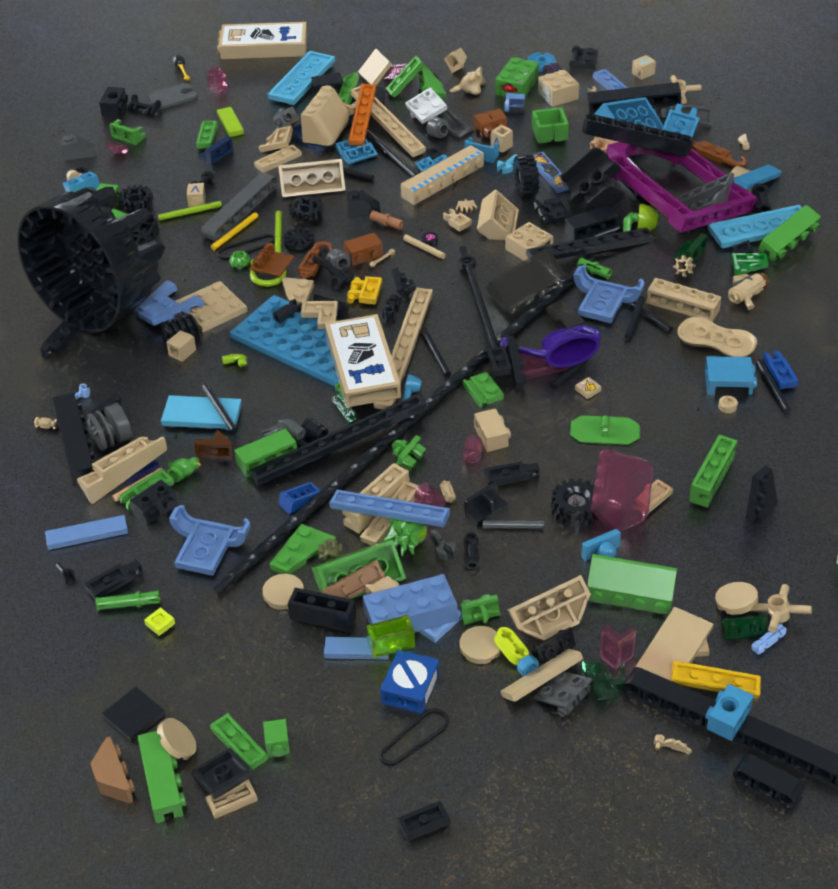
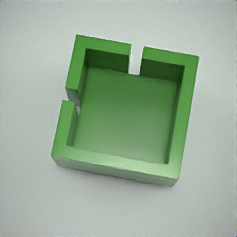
M562 107L532 111V129L538 143L552 142V140L557 142L568 140L569 123Z

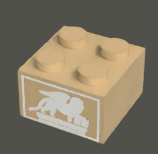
M559 70L558 72L538 77V93L554 107L578 100L579 83L566 70Z

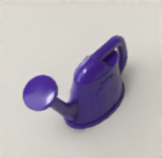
M583 325L563 328L550 333L542 340L543 349L519 346L520 353L546 359L547 363L553 367H571L588 360L598 351L601 333L594 328ZM507 337L503 338L500 347L505 346L506 348Z

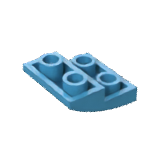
M365 139L364 146L349 145L348 140L336 143L337 151L349 165L377 156L375 148L371 142L368 143L367 139Z

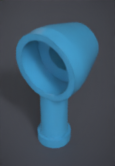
M408 374L401 401L410 398L411 393L419 392L422 380Z

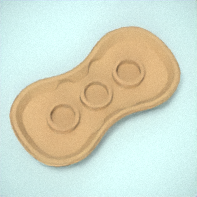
M702 317L685 319L677 331L680 339L687 345L715 349L727 357H747L757 346V338L752 333L741 329L724 328Z

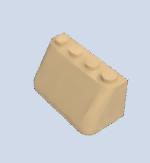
M322 86L301 114L302 139L305 143L325 146L332 145L348 124L350 112L331 86Z

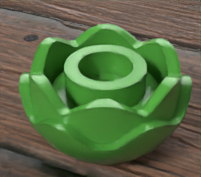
M236 251L231 255L229 262L232 267L242 269L249 265L251 259L246 252Z

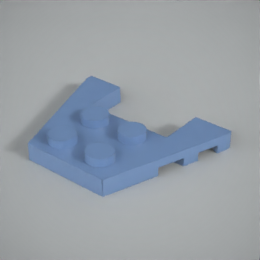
M167 280L134 311L136 316L155 326L175 318L174 314L179 312L187 313L191 311L190 308L197 305L200 308L205 304L203 299L196 295L182 303L167 297L178 290L176 284Z

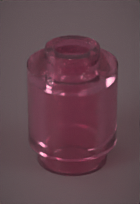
M470 435L464 441L462 457L469 463H476L481 460L483 442L479 436Z

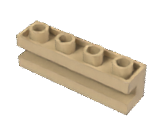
M393 463L363 489L360 494L391 498L404 481L410 482L409 471ZM342 510V513L347 516L343 519L344 525L357 533H361L376 517Z

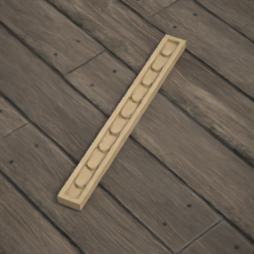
M416 287L391 354L400 385L403 382L431 302L433 289ZM396 399L374 402V408H388L395 404Z

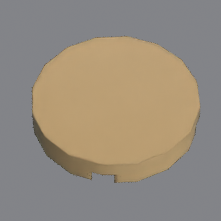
M287 573L275 575L265 582L263 586V599L274 609H288V601L294 588L304 589L303 583L295 575Z
M745 582L726 584L719 588L715 595L718 609L720 611L724 610L727 614L731 615L749 612L752 610V606L758 604L759 598L756 588Z
M474 626L467 629L459 640L461 654L466 657V660L476 664H487L495 657L498 658L501 650L494 642V636L497 631L486 626Z
M166 718L158 725L157 735L160 734L162 738L160 740L161 745L171 756L177 759L182 757L184 758L183 760H187L196 752V741L192 733L179 720Z

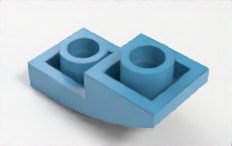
M444 154L434 160L429 156L416 162V166L423 172L447 159V156Z

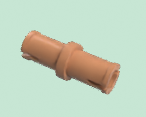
M375 210L370 214L371 221L381 223L385 227L390 226L401 230L404 221L391 217L390 214H382Z

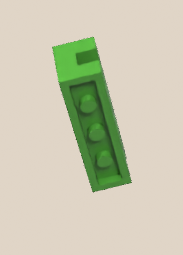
M805 205L763 238L758 250L761 253L768 251L770 253L768 259L772 262L778 258H783L789 249L793 250L800 240L804 241L811 231L815 232L819 228L821 216L808 205Z
M718 435L691 484L689 502L709 507L735 458L736 451L734 450L738 440Z
M157 731L137 735L156 823L165 821L164 814L173 812L174 818L184 816L182 807L186 806L183 792H178V788L182 787L179 773L174 774V769L178 768L176 758L163 748L160 742L162 738L160 734L157 735Z

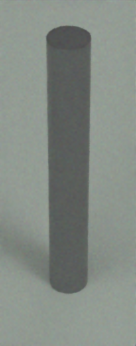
M483 520V528L543 529V521Z

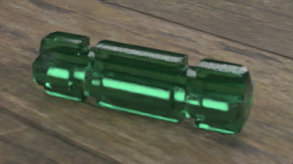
M334 395L332 397L333 403L349 422L356 420L355 411L351 407H346L342 395Z

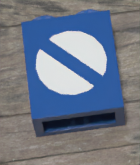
M398 649L380 688L381 703L422 714L440 674L439 660L430 656H422Z

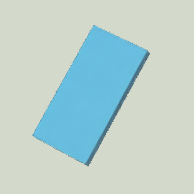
M168 397L161 419L162 426L229 430L208 397ZM218 398L234 424L237 425L242 399Z

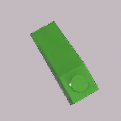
M424 66L417 75L421 93L431 88L442 100H445L446 91L443 89V84Z

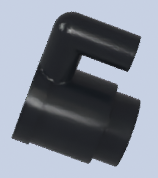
M308 417L301 425L306 430L305 436L298 441L294 440L301 447L308 444L304 441L306 436L315 441L328 435L329 431L324 425Z

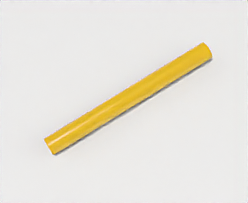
M256 212L252 213L213 243L211 249L214 251L257 219L259 217Z

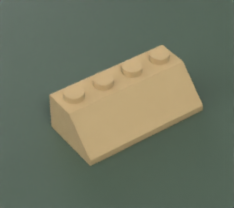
M342 159L278 166L282 198L346 191Z

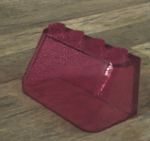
M605 449L599 453L590 510L611 531L618 529L621 532L640 524L647 518L652 488L653 466L646 460L614 449Z

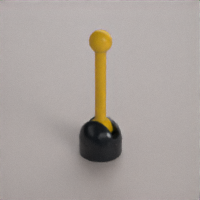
M175 56L173 58L174 65L177 68H181L185 76L184 79L189 81L190 76L185 72L183 56Z

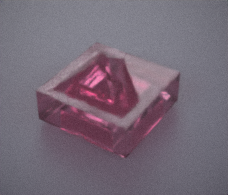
M119 142L106 143V149L115 154L127 153L128 147Z

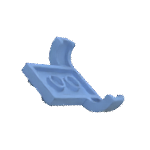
M585 265L578 266L574 273V282L581 291L587 293L578 309V315L612 323L622 302L632 303L636 301L644 289L645 282L639 279L637 286L627 287L594 279L588 275Z
M183 505L175 507L169 517L170 524L175 531L187 537L174 562L175 568L213 576L228 546L237 547L244 543L251 528L250 522L245 518L243 526L235 527L196 519L186 512Z

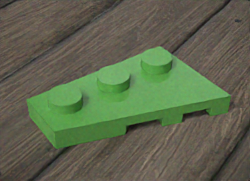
M301 524L270 562V569L281 574H292L305 565L307 559L313 555H319V544L323 545L327 539L336 540V537Z

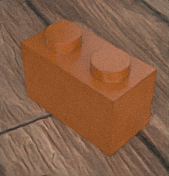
M375 233L344 241V251L350 256L351 265L355 266L382 257L383 244Z

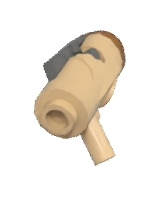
M757 273L734 282L733 287L728 291L729 300L735 304L744 301L748 310H752L755 306L751 298L767 288L770 282L768 276L764 273Z

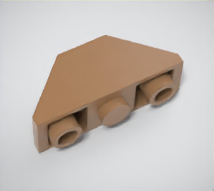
M109 736L105 738L90 763L93 775L101 795L130 804L134 802L132 792H135L132 779H126L125 775L129 773L125 761H119V757L122 754L118 743L113 745Z

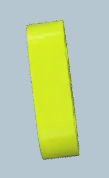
M507 627L498 629L494 636L495 644L511 663L518 665L523 657L529 655L528 649L511 629Z

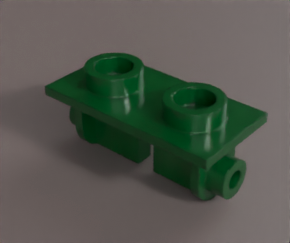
M767 616L725 618L721 621V628L724 629V639L763 636L767 633Z

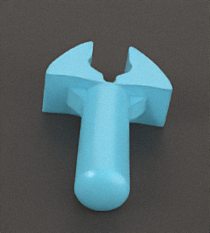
M514 154L506 162L498 160L497 172L502 169V174L512 172L514 157L518 155Z

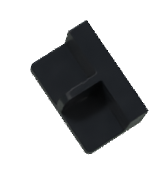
M340 72L311 77L313 93L318 92L322 86L327 85L334 89H340L343 84Z
M495 482L464 500L465 517L476 527L481 526L483 520H491L508 509V503L498 495V484Z

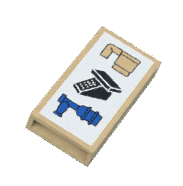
M282 22L222 25V30H219L220 38H218L217 53L220 54L221 59L305 56L307 49V23Z
M378 314L325 323L326 338L346 407L401 398L400 381Z

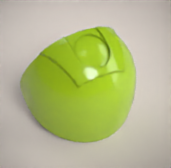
M640 204L638 229H655L658 225V212L649 205Z

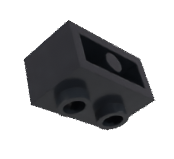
M159 480L130 499L132 513L143 523L149 525L176 507L178 501L176 491L162 480Z

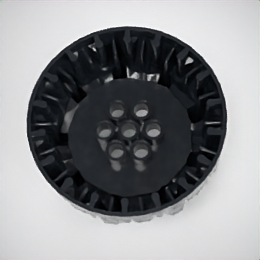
M85 187L76 192L69 191L60 194L29 210L23 216L18 228L17 243L19 256L32 288L53 314L62 321L78 325L79 330L84 332H101L114 325L139 305L146 297V291L161 280L159 273L150 266L162 257L165 246L157 241L138 246L134 243V235L132 234L135 229L148 220L149 210L140 208L116 219L111 211L117 205V196L113 187H104L99 190Z

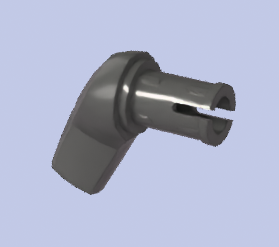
M291 419L278 420L277 425L261 430L263 436L266 437L286 428L297 441L306 434V430Z

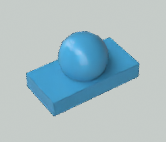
M614 529L583 542L581 552L583 560L592 559L593 554L615 557L616 548L620 547V531Z

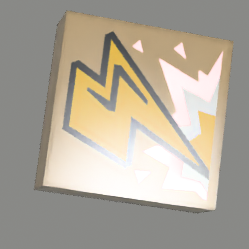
M588 377L576 384L575 390L586 399H589L601 392V386Z

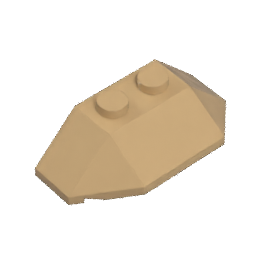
M582 575L508 611L518 630L540 641H544L557 634L561 629L565 630L579 624L591 594Z

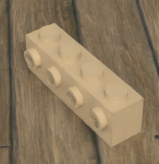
M655 278L647 290L646 303L688 316L706 318L713 322L720 311L721 296Z

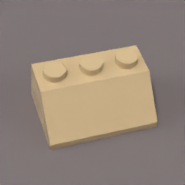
M495 189L482 199L477 230L488 239L506 240V236L516 230L519 209Z

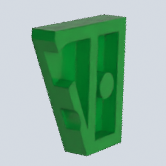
M732 253L735 275L768 268L767 253Z

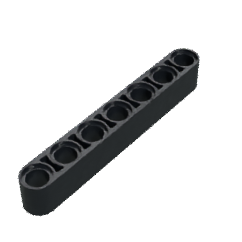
M586 114L582 127V132L587 135L680 156H688L690 154L694 141L689 135L595 114Z

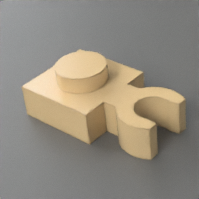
M449 209L450 214L443 213V219L449 221V225L459 232L472 225V219L462 213L456 214L453 209Z

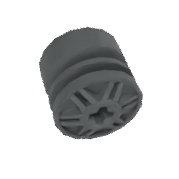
M118 403L104 407L105 416L99 410H96L94 415L92 413L86 415L89 434L100 451L107 450V445L114 447L113 437L120 444L133 437L129 421Z

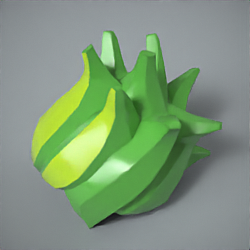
M387 518L392 524L384 540L392 539L396 548L400 544L401 556L404 555L407 548L414 555V547L424 541L427 536V526L425 524Z

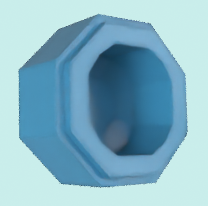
M532 655L523 657L517 665V671L522 676L527 675L538 668V660Z

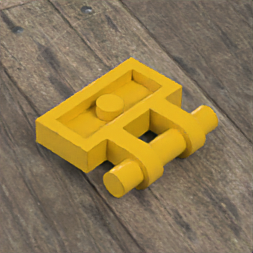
M366 276L365 280H361L359 277H355L350 284L351 290L347 293V302L352 304L358 298L359 303L376 305L383 284L382 278Z

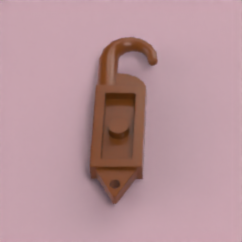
M693 142L692 148L701 156L718 163H724L732 167H744L747 164L745 157H740L743 160L742 162L734 161L730 151L709 142Z
M320 241L313 245L298 267V274H300L301 279L315 276L322 264L314 263L312 256L316 255L319 257L320 247H328L329 250H332V244Z

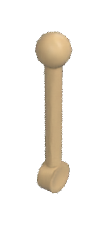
M390 249L387 254L375 261H371L369 266L373 268L388 256L395 255V250Z

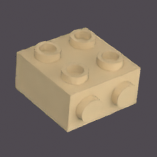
M528 222L506 236L505 250L529 264L531 260L526 255L527 249L552 245L553 236Z

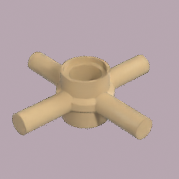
M675 75L670 77L672 83L679 82L682 104L687 103L686 92L701 90V84L686 86L684 80L677 79Z
M786 584L781 586L779 594L769 597L768 603H758L756 606H752V610H750L769 613L771 621L768 630L771 633L777 632L779 623L786 622L790 618V613L812 614V606L790 605L787 600L790 587Z

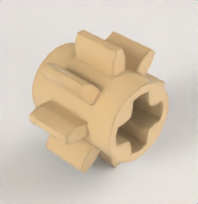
M682 255V259H675L676 265L673 268L678 270L676 272L677 275L682 273L683 277H687V273L693 274L692 269L696 266L691 263L693 258L689 257L686 260V256Z

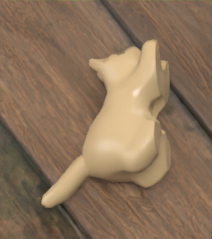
M478 67L473 72H467L461 83L450 89L449 92L454 93L463 90L467 94L478 95L481 92L480 86L485 85L482 67Z

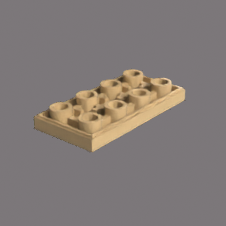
M674 607L635 667L643 668L671 681L673 660L692 663L712 631L713 623Z

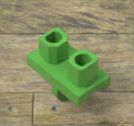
M416 435L408 445H406L408 443L406 440L394 441L392 444L393 454L395 456L399 454L398 461L395 464L411 471L417 460L410 455L412 454L416 458L421 459L426 451V448L419 444L421 439L419 436Z
M486 594L482 595L480 599L473 601L469 599L461 601L460 608L463 624L466 625L477 621H482L484 624L488 623L489 618L500 616L498 596Z

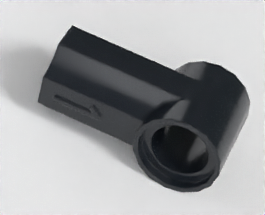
M760 183L755 184L752 189V194L757 197L754 205L757 213L771 211V205L767 196L768 188Z

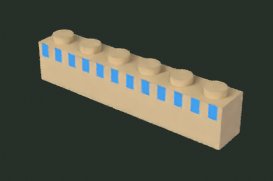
M471 145L401 183V197L413 205L421 202L483 167L484 153Z

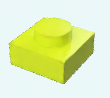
M159 608L144 620L145 625L158 636L175 624L174 618L162 608Z

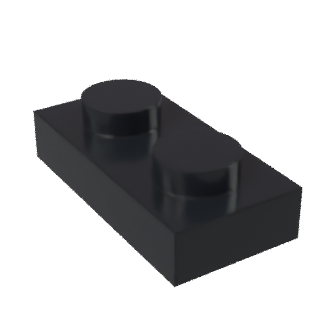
M441 801L397 818L398 825L407 842L451 824L450 817Z

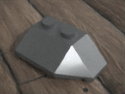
M733 172L681 194L678 200L692 211L727 202L734 174Z

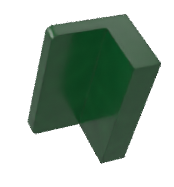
M701 233L694 242L687 240L674 255L673 260H680L682 255H685L686 260L689 257L693 258L691 262L693 264L706 249L707 235Z

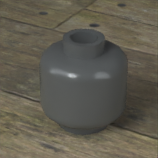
M431 118L427 123V133L435 138H444L448 134L449 124L445 119Z
M340 248L330 250L326 257V260L339 272H342L344 268H349L351 263L350 256Z

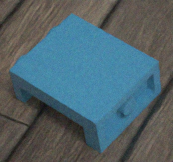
M706 356L705 378L707 395H715L716 387H747L748 395L753 394V388L757 387V377H754L755 365H752L751 357Z

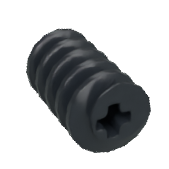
M191 313L187 314V318L182 315L180 320L177 317L174 318L173 322L168 320L167 325L165 322L160 323V331L165 344H167L168 338L171 339L180 330L185 333L189 332L192 336L193 330L200 334L198 323Z

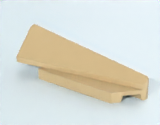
M139 437L92 463L94 472L77 479L89 502L94 504L167 450L165 438L160 437L157 440H149L148 437Z

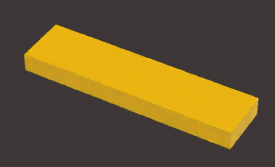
M675 660L672 662L671 681L679 685L720 692V690L724 691L728 684H731L754 695L755 699L760 697L761 676Z

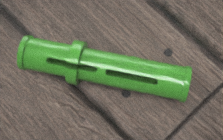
M159 590L143 593L136 591L134 594L96 597V606H98L96 609L100 611L131 606L141 608L142 605L160 604Z

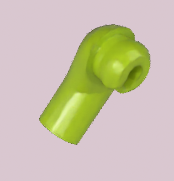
M244 354L221 356L223 365L238 362L240 367L247 365V357Z

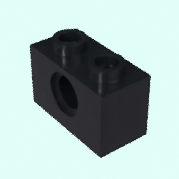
M107 87L99 102L102 116L119 117L120 113L124 110L125 104L128 102V94H126L125 88Z

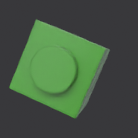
M286 719L263 722L268 757H280L290 754Z

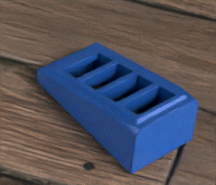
M308 482L280 492L278 504L288 514H292L301 509L321 490L312 482Z

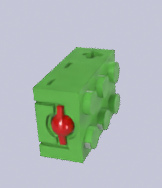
M512 57L495 79V95L506 97V93L525 94L526 97L538 80L539 63Z

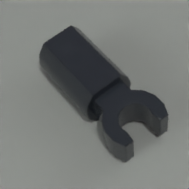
M292 299L289 304L284 305L273 313L274 320L281 324L293 316L295 312H300L302 303L297 305L296 299Z

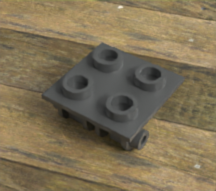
M563 671L542 687L533 699L558 706V714L564 717L569 715L574 707L590 693V683L593 679Z

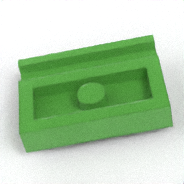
M487 372L472 376L470 380H463L464 388L479 407H482V404L485 403L488 405L504 399V393Z

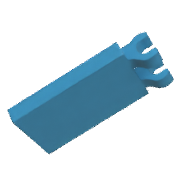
M677 103L675 110H669L662 130L689 135L693 138L700 118L696 117L698 109L692 107L690 114L682 113L683 105Z

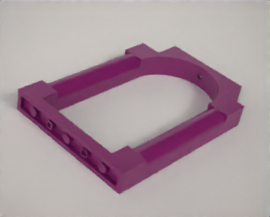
M622 142L608 144L606 154L609 156L608 160L610 162H617L621 167V170L612 178L616 181L621 180L664 214L668 218V223L680 233L753 211L757 197L735 184L734 180L727 202L692 211L627 159L629 156L640 154L661 157L675 165L681 164L705 184L726 175L692 148L688 156H680Z

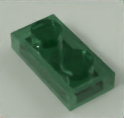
M583 661L580 668L585 677L593 679L589 685L597 700L617 699L620 692L603 661Z

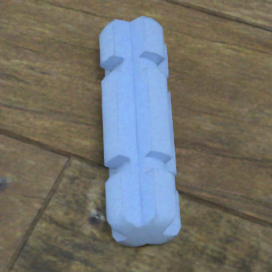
M779 623L776 633L768 631L759 638L760 640L752 644V651L757 655L763 653L765 649H768L777 642L778 638H782L786 634V627Z

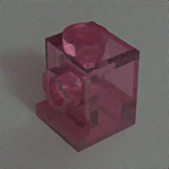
M214 67L206 72L210 89L220 92L229 87V84L226 83L225 72L221 71L220 67Z

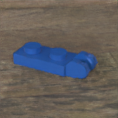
M774 351V359H772L768 352H765L763 354V361L780 390L797 387L799 381L780 351Z

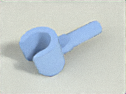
M83 383L79 385V392L75 394V398H88L90 396V387L87 388V384Z

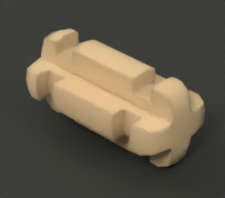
M36 417L34 424L36 428L40 426L43 429H51V427L57 429L58 421L56 418L52 420V418L41 417L40 419V417Z
M442 481L440 488L445 502L452 503L456 496L451 482Z

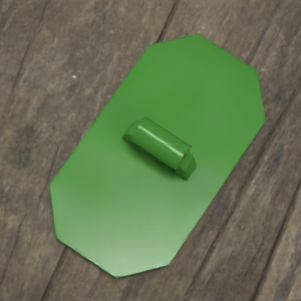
M581 415L571 421L570 436L581 443L629 445L640 438V425L626 417Z

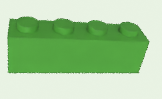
M385 540L311 567L321 593H323L322 589L374 560L378 561L386 577L389 576L397 582L406 579L393 540ZM363 591L362 593L356 595V596L353 597V598H356V597H359V596H361V595H364V594H365V591Z
M593 554L587 585L591 594L588 601L669 615L674 598L677 568Z

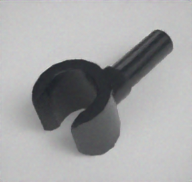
M60 563L56 564L65 584L68 583V576L75 579L74 570L70 568L65 569Z

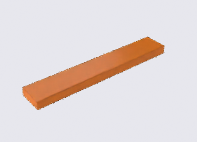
M361 84L348 140L349 145L364 146L376 93V85Z

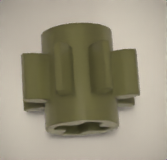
M335 539L325 540L323 545L319 544V559L327 562L343 556V544H339Z

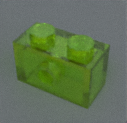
M408 615L366 625L367 642L373 658L391 653L394 654L398 649L406 650L415 647L414 629Z

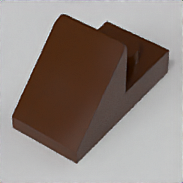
M216 430L214 439H195L196 458L234 459L232 442L219 430Z

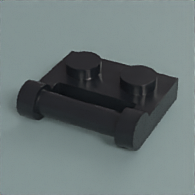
M577 45L573 46L572 59L569 61V66L571 68L595 70L598 49H585ZM578 55L582 56L581 61L577 60Z

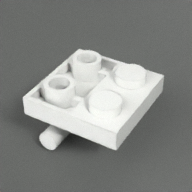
M431 88L405 102L406 107L411 111V118L416 117L422 124L447 110V105Z

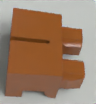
M500 108L488 111L487 113L473 115V128L475 131H480L481 137L487 136L491 138V131L500 125L508 128L507 117Z

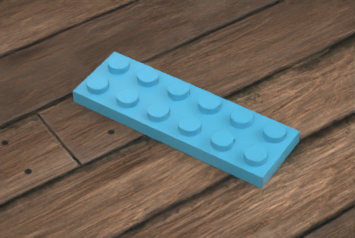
M309 51L268 93V99L295 105L312 87L311 77L323 75L335 62V56Z
M795 205L715 222L708 225V231L721 249L735 246L746 240L750 242L760 241L802 207Z

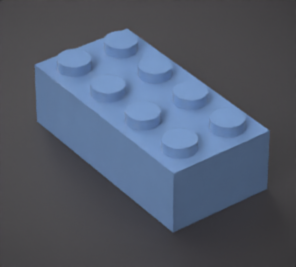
M444 574L363 596L365 615L376 643L458 621L457 602Z

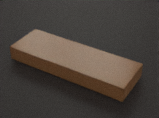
M374 560L322 589V592L328 595L351 599L365 591V584L372 585L386 576L378 561Z

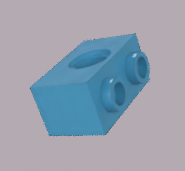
M728 684L724 691L720 690L715 701L716 705L714 707L710 706L705 717L708 719L707 730L732 741L752 708L754 695Z

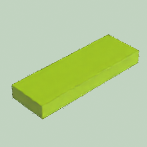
M231 107L217 110V115L229 137L244 134V129Z

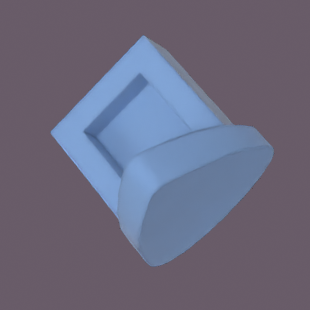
M506 93L504 112H509L510 108H525V94Z

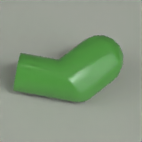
M631 212L623 219V232L630 231L631 224L634 221L638 222V213Z

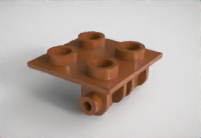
M266 243L264 249L258 253L257 258H254L249 270L280 277L295 257L275 252L273 243Z

